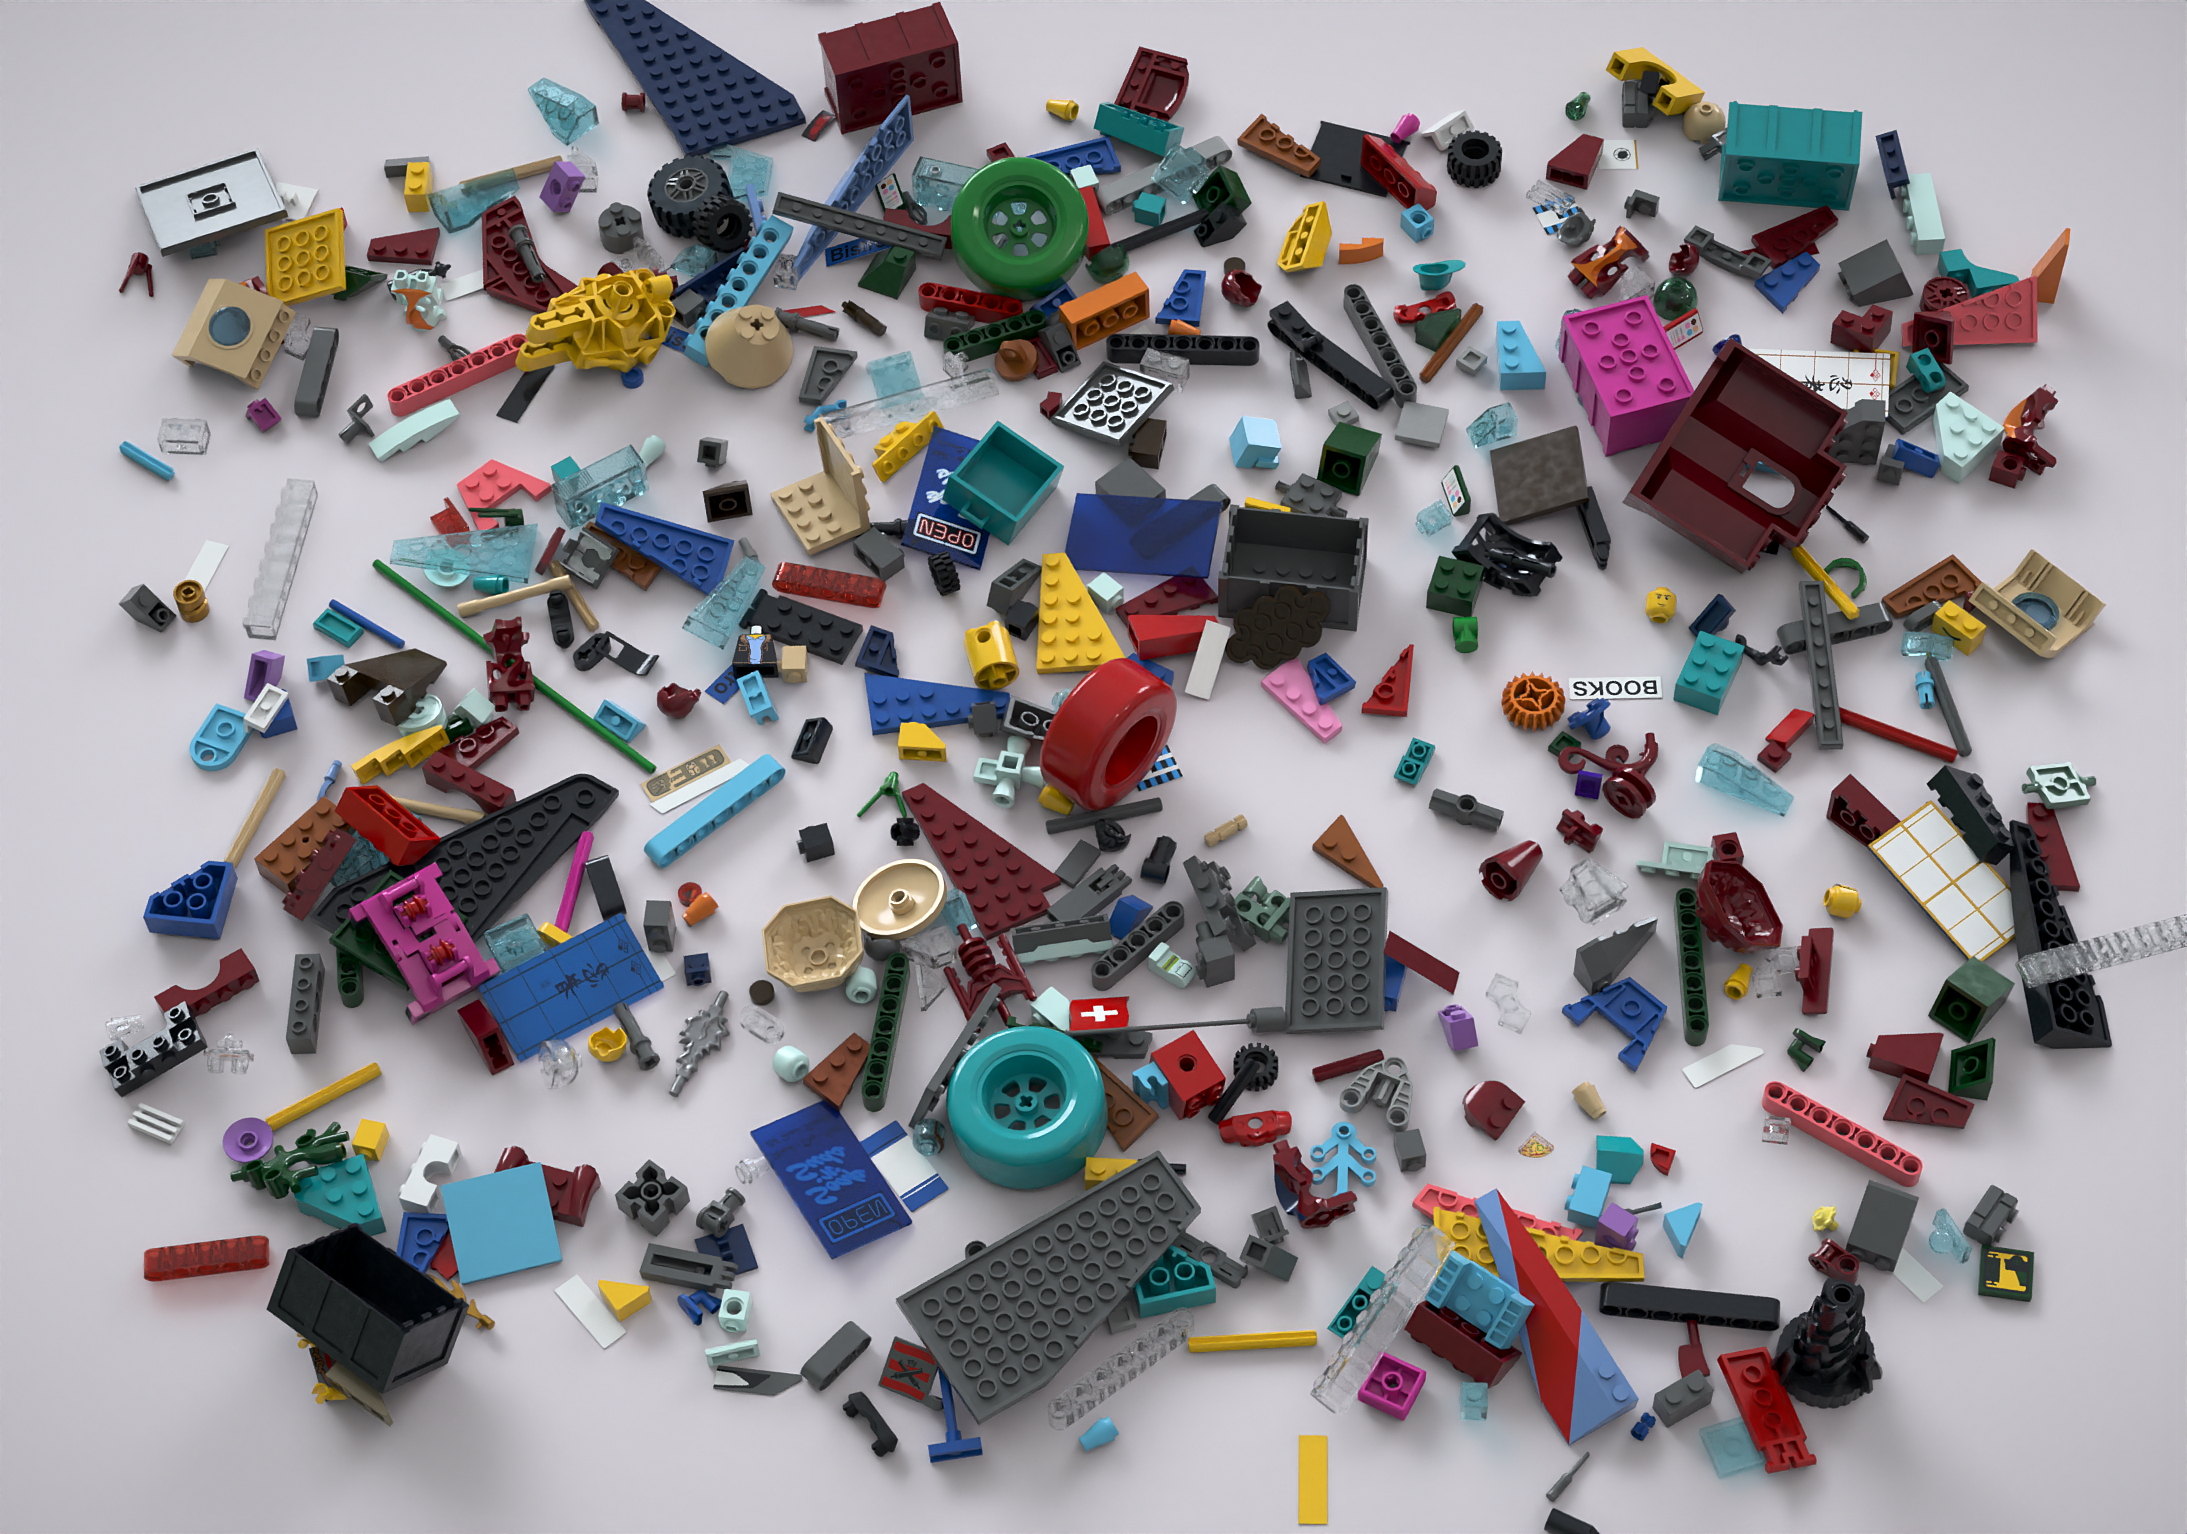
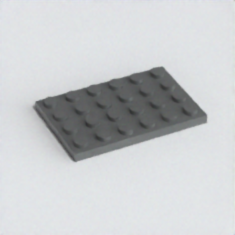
M1386 887L1290 893L1285 1006L1286 1025L1284 1029L1286 1034L1384 1030L1386 954L1383 952L1387 941L1388 889Z

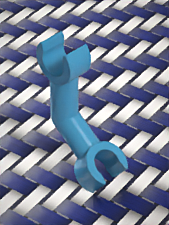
M838 400L834 405L818 406L811 416L805 417L803 422L807 423L804 429L813 432L815 430L814 419L825 414L848 415V408H845L847 407V401Z

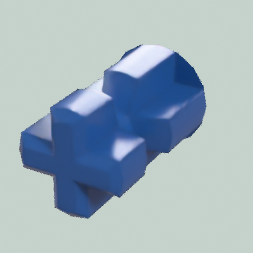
M1647 1412L1643 1413L1641 1422H1637L1630 1431L1632 1436L1640 1441L1644 1440L1649 1433V1428H1652L1656 1421L1655 1417L1650 1416Z

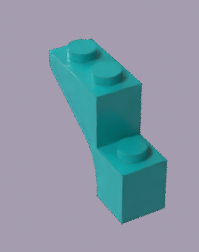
M1962 249L1940 252L1937 267L1941 277H1951L1966 283L1972 298L2020 281L2016 275L1972 264L1965 257Z

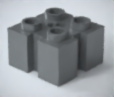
M649 1159L635 1173L637 1181L634 1184L628 1181L615 1194L619 1210L633 1220L639 1216L641 1226L657 1237L670 1223L669 1215L671 1212L678 1215L690 1202L687 1186L673 1176L667 1180L665 1171Z

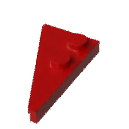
M1409 644L1402 651L1397 663L1390 667L1382 678V682L1374 688L1369 700L1362 704V713L1407 717L1414 651L1413 644Z

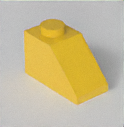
M917 722L901 723L898 741L899 759L947 761L946 745L925 724Z

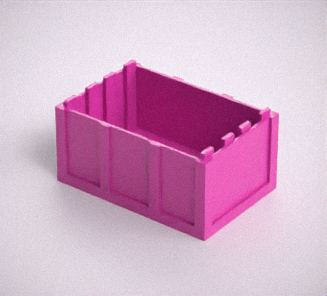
M1645 295L1562 316L1558 357L1561 363H1564L1573 382L1572 387L1575 393L1578 392L1587 411L1590 425L1594 426L1603 445L1605 457L1619 453V451L1661 442L1693 394L1694 389L1648 296Z

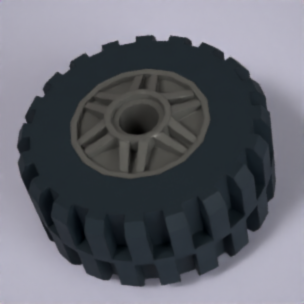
M690 155L684 156L683 159L676 158L673 159L672 163L664 164L662 170H658L654 174V179H651L647 190L648 201L658 226L666 233H672V236L679 238L681 236L684 238L696 236L693 232L696 228L692 226V221L696 220L693 215L694 212L698 213L699 209L697 207L699 204H704V199H710V196L724 195L734 199L730 183L722 166L707 157L704 159L702 156L697 155L695 157ZM727 214L719 219L717 223L718 228L723 225L724 219H728Z

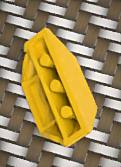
M1324 201L1306 205L1302 210L1303 213L1288 230L1277 261V265L1285 272L1304 271L1322 266L1332 236L1327 205Z

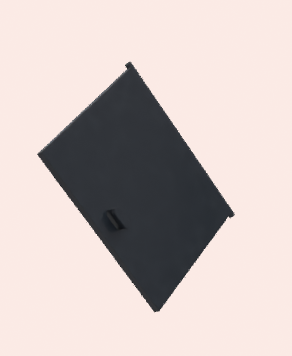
M1321 121L1320 124L1322 125L1310 150L1321 159V165L1308 179L1387 197L1388 190L1360 165L1363 136L1368 134L1381 138L1388 145H1391L1401 158H1403L1407 145H1410L1411 142L1402 140L1400 143H1395L1388 136Z

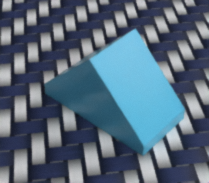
M1697 1202L1664 1215L1663 1228L1677 1255L1681 1258L1684 1257L1700 1218L1702 1203Z

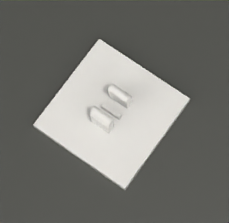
M278 182L276 189L288 214V217L283 219L295 221L305 218L318 194V189Z

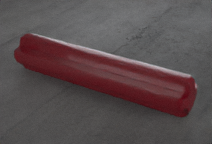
M1376 1049L1312 1069V1075L1315 1082L1324 1081L1365 1069L1384 1060V1055L1381 1049Z

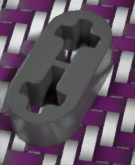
M1938 601L1930 602L1910 614L1904 621L1903 626L1912 635L1932 625L1934 614L1942 605Z

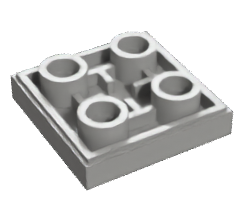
M1405 401L1395 433V440L1439 448L1449 409Z

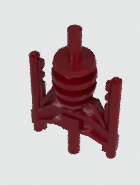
M959 924L957 930L963 943L958 948V955L961 958L962 966L972 980L968 981L966 993L964 986L960 985L961 980L956 978L957 972L955 968L946 966L943 971L965 1014L967 1022H969L992 984L994 983L1002 989L998 995L1001 1001L997 1010L1007 1027L1008 1016H1011L1004 1000L1014 994H1023L1026 1001L1034 1002L1037 999L1035 991L1005 934L999 935L997 944L1000 949H1003L1002 954L1007 956L1005 960L1010 969L1000 963L995 965V957L992 955V950L987 946L986 941L981 937L972 938L966 924Z

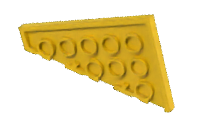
M1066 553L1042 554L1037 673L1094 670L1109 660L1125 658Z

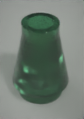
M1581 92L1567 103L1565 113L1570 120L1577 121L1585 116L1588 103L1591 100L1590 95L1586 92Z

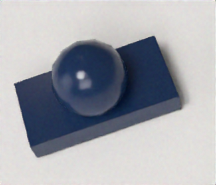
M1717 594L1689 626V630L1696 637H1698L1700 631L1715 635L1717 632L1727 628L1729 618L1736 610L1723 595Z

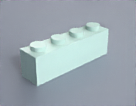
M1931 173L1908 174L1910 184L1900 186L1899 193L1901 197H1904L1903 212L1907 213L1906 226L1908 230H1911L1910 245L1914 246L1916 255L1940 254L1943 251L1945 236Z

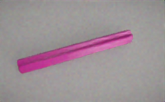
M583 831L579 837L554 925L566 933L568 932L585 872V861H588L594 840L593 833Z

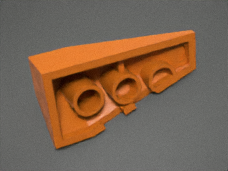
M2066 228L2032 269L2031 277L2037 275V302L2051 304L2055 302L2069 247L2070 228Z

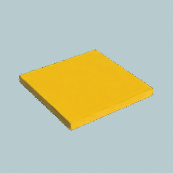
M336 208L265 229L266 289L269 296L282 300L283 304L288 307L346 290L343 210Z

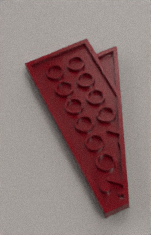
M925 783L902 792L904 801L986 941L1010 931V928L1022 926L1047 914V909L1051 906L1043 893L1061 885V880L1057 875Z

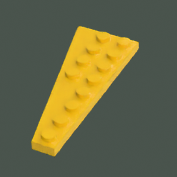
M1434 1207L1435 1279L1452 1250L1468 1260L1476 1262L1499 1278L1480 1218L1464 1215L1465 1213L1459 1211L1455 1213L1441 1210L1440 1207ZM1525 1227L1563 1282H1644L1642 1253L1616 1247L1611 1249L1594 1245V1242L1586 1241L1585 1243L1569 1239L1568 1236L1561 1235L1559 1237L1546 1234L1542 1230Z

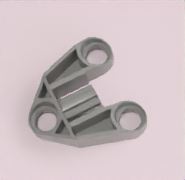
M1390 1057L1366 1067L1341 1092L1340 1108L1347 1113L1355 1114L1360 1112L1365 1104L1368 1103L1377 1084L1379 1087L1372 1099L1373 1102L1377 1103V1106H1386L1392 1092L1395 1091L1386 1114V1126L1395 1132H1404L1408 1129L1413 1085L1405 1062L1401 1058ZM1391 1065H1397L1401 1068V1071L1398 1074H1391L1387 1068ZM1345 1100H1353L1357 1103L1349 1105L1345 1103ZM1398 1118L1403 1120V1122L1397 1124L1392 1122L1391 1119Z

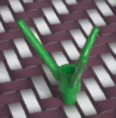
M890 772L889 776L885 778L884 784L879 788L880 790L857 813L858 817H861L884 794L886 796H894L902 817H907L898 788L899 775L897 772Z

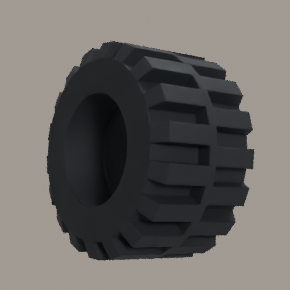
M1475 130V132L1466 131V134L1460 133L1458 138L1454 137L1448 147L1447 171L1451 175V179L1453 181L1457 180V184H1464L1468 188L1470 186L1479 188V186H1488V183L1492 184L1495 178L1499 177L1502 161V147H1500V142L1496 141V137L1493 135L1489 136L1487 132L1480 133L1478 130Z
M724 195L710 196V199H704V204H699L697 207L699 209L698 213L694 212L693 215L696 220L692 221V226L696 228L693 232L694 235L698 236L697 240L703 243L704 246L719 253L724 252L728 254L731 251L738 250V246L743 247L745 245L744 241L750 238V235H748L749 231L753 229L750 226L753 220L752 217L748 216L750 214L749 209L745 208L746 206L743 203ZM727 214L728 225L722 233L718 234L717 223L723 215Z

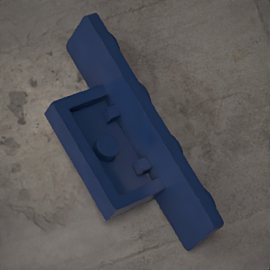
M741 247L733 251L729 256L716 262L704 272L697 274L685 284L680 285L674 290L675 299L686 290L691 289L696 294L699 293L703 296L706 306H708L710 301L715 302L717 299L715 295L722 284L724 286L727 284L728 280L726 278L732 268L736 270L739 265L737 261L742 252L747 253L746 249Z

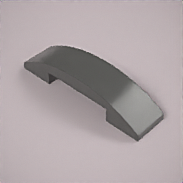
M1696 225L1684 238L1685 244L1691 243L1698 249L1699 256L1726 271L1738 275L1761 277L1772 263L1771 259L1753 251L1748 256L1714 240V233Z

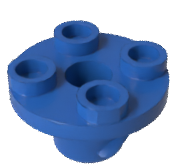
M1604 698L1592 700L1586 705L1587 710L1577 711L1567 718L1569 728L1573 730L1582 726L1593 740L1604 737L1611 729V726L1604 717V710L1611 703L1608 699Z

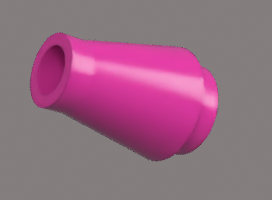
M1408 113L1401 117L1390 135L1395 143H1400L1419 130L1420 121L1417 116Z

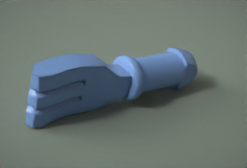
M339 760L333 762L327 775L324 777L325 782L321 786L317 802L325 796L331 784L336 782L335 779L342 765Z

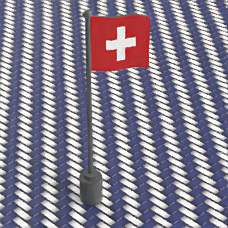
M1129 996L1072 1000L1070 1003L1071 1025L1070 1029H1066L1064 1034L1071 1037L1077 1035L1247 1024V1027L1253 1033L1280 1032L1285 1029L1286 1017L1283 1007L1252 1008L1250 1014H1247L1246 1019L1128 1027L1129 1013L1127 1002Z

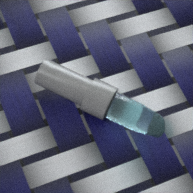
M741 538L739 544L745 553V557L758 573L763 568L758 555L751 547L747 538Z

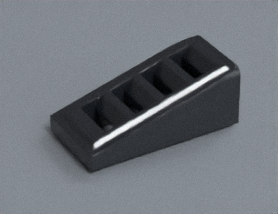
M1644 71L1640 91L1655 98L1660 87L1669 85L1670 81L1659 72Z

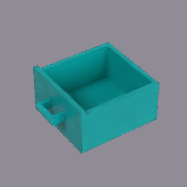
M997 420L957 469L949 475L942 500L958 510L960 515L980 529L984 528L1009 546L1057 488L1064 466Z

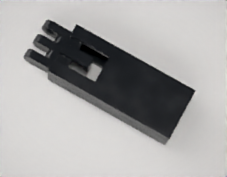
M1589 486L1590 502L1575 507L1598 568L1604 570L1607 568L1611 538L1593 488Z

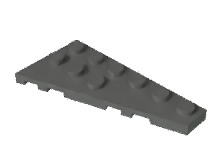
M992 984L928 1083L908 1125L912 1129L917 1131L927 1113L934 1110L939 1102V1097L948 1088L956 1065L967 1053L968 1050L966 1049L968 1046H973L978 1038V1029H984L990 1019L989 1011L994 1012L1001 1001L998 995L1002 989L998 985Z

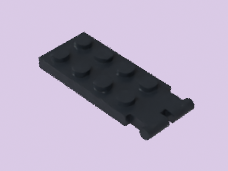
M765 589L759 590L751 603L752 608L747 609L739 622V626L743 629H747L748 626H761L764 629V634H771L775 641L789 646H806L808 653L843 665L863 631L861 624L781 595L775 598L768 595Z

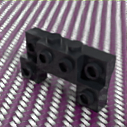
M185 1001L164 1013L167 1023L166 1028L130 1049L120 1038L99 1051L104 1068L110 1074L114 1090L121 1097L208 1048L206 1040L197 1024L193 1009Z

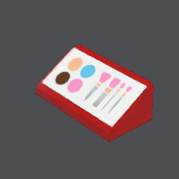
M1696 308L1663 327L1674 350L1703 333V327Z

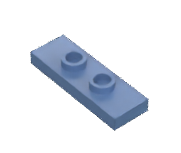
M748 184L745 187L756 235L758 236L760 233L758 232L759 226L763 220L767 221L766 215L761 216V212H764L762 199L757 200L754 184Z

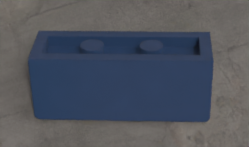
M1897 130L1875 136L1891 199H1896L1894 188L1910 184Z

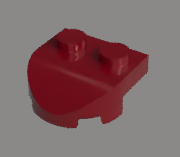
M1484 1081L1467 1091L1462 1104H1464L1466 1113L1464 1117L1471 1127L1477 1125L1496 1141L1526 1101L1499 1081Z

